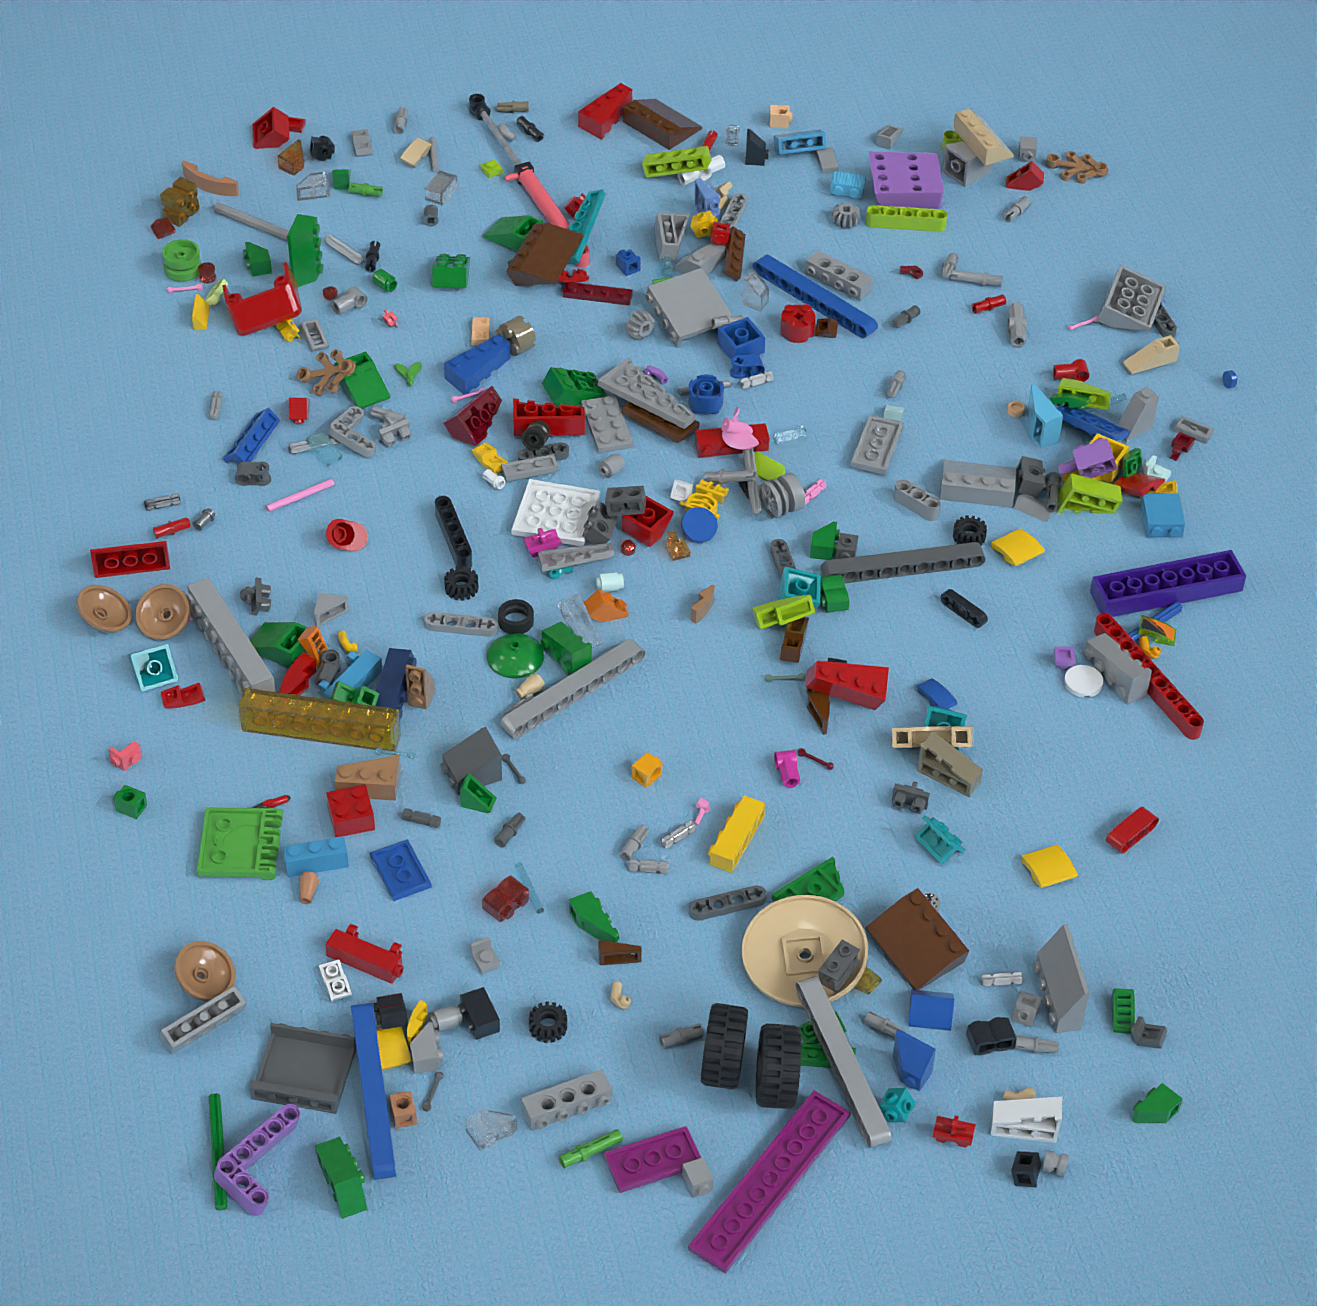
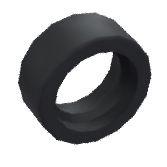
M513 599L504 602L499 607L498 624L504 632L508 634H524L533 627L534 611L528 602ZM515 612L527 616L524 620L517 622L505 618L508 614Z

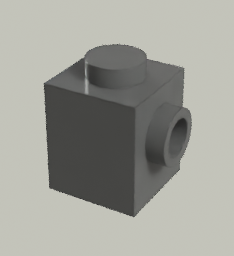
M840 533L836 559L856 557L858 535Z

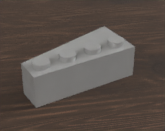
M1106 633L1086 641L1084 650L1086 659L1091 661L1126 704L1147 696L1152 670L1149 668L1144 669L1142 662L1138 659L1133 660L1130 657V653L1127 650L1122 651L1120 645Z

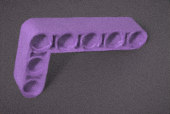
M287 1104L225 1154L217 1163L214 1173L215 1181L251 1215L258 1216L265 1211L269 1194L246 1170L296 1128L301 1114L300 1109L296 1105ZM238 1156H243L246 1159H240ZM222 1169H226L230 1173H225L222 1171ZM241 1184L244 1185L246 1188H240L237 1185ZM253 1200H259L261 1203H255Z

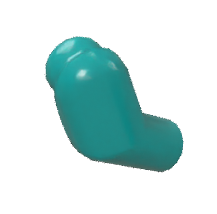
M573 565L549 570L548 576L551 579H558L563 573H572Z

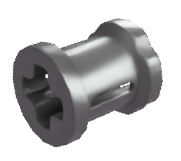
M435 205L425 206L424 223L427 226L437 225L438 207Z

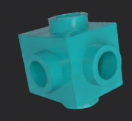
M888 1088L879 1104V1108L887 1122H906L916 1103L907 1088Z

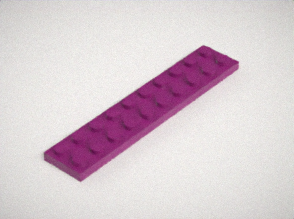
M813 1090L688 1245V1250L726 1274L849 1119L850 1111Z

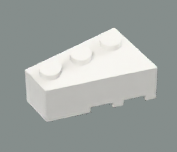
M1062 1097L994 1101L991 1113L990 1135L1056 1143L1062 1120Z

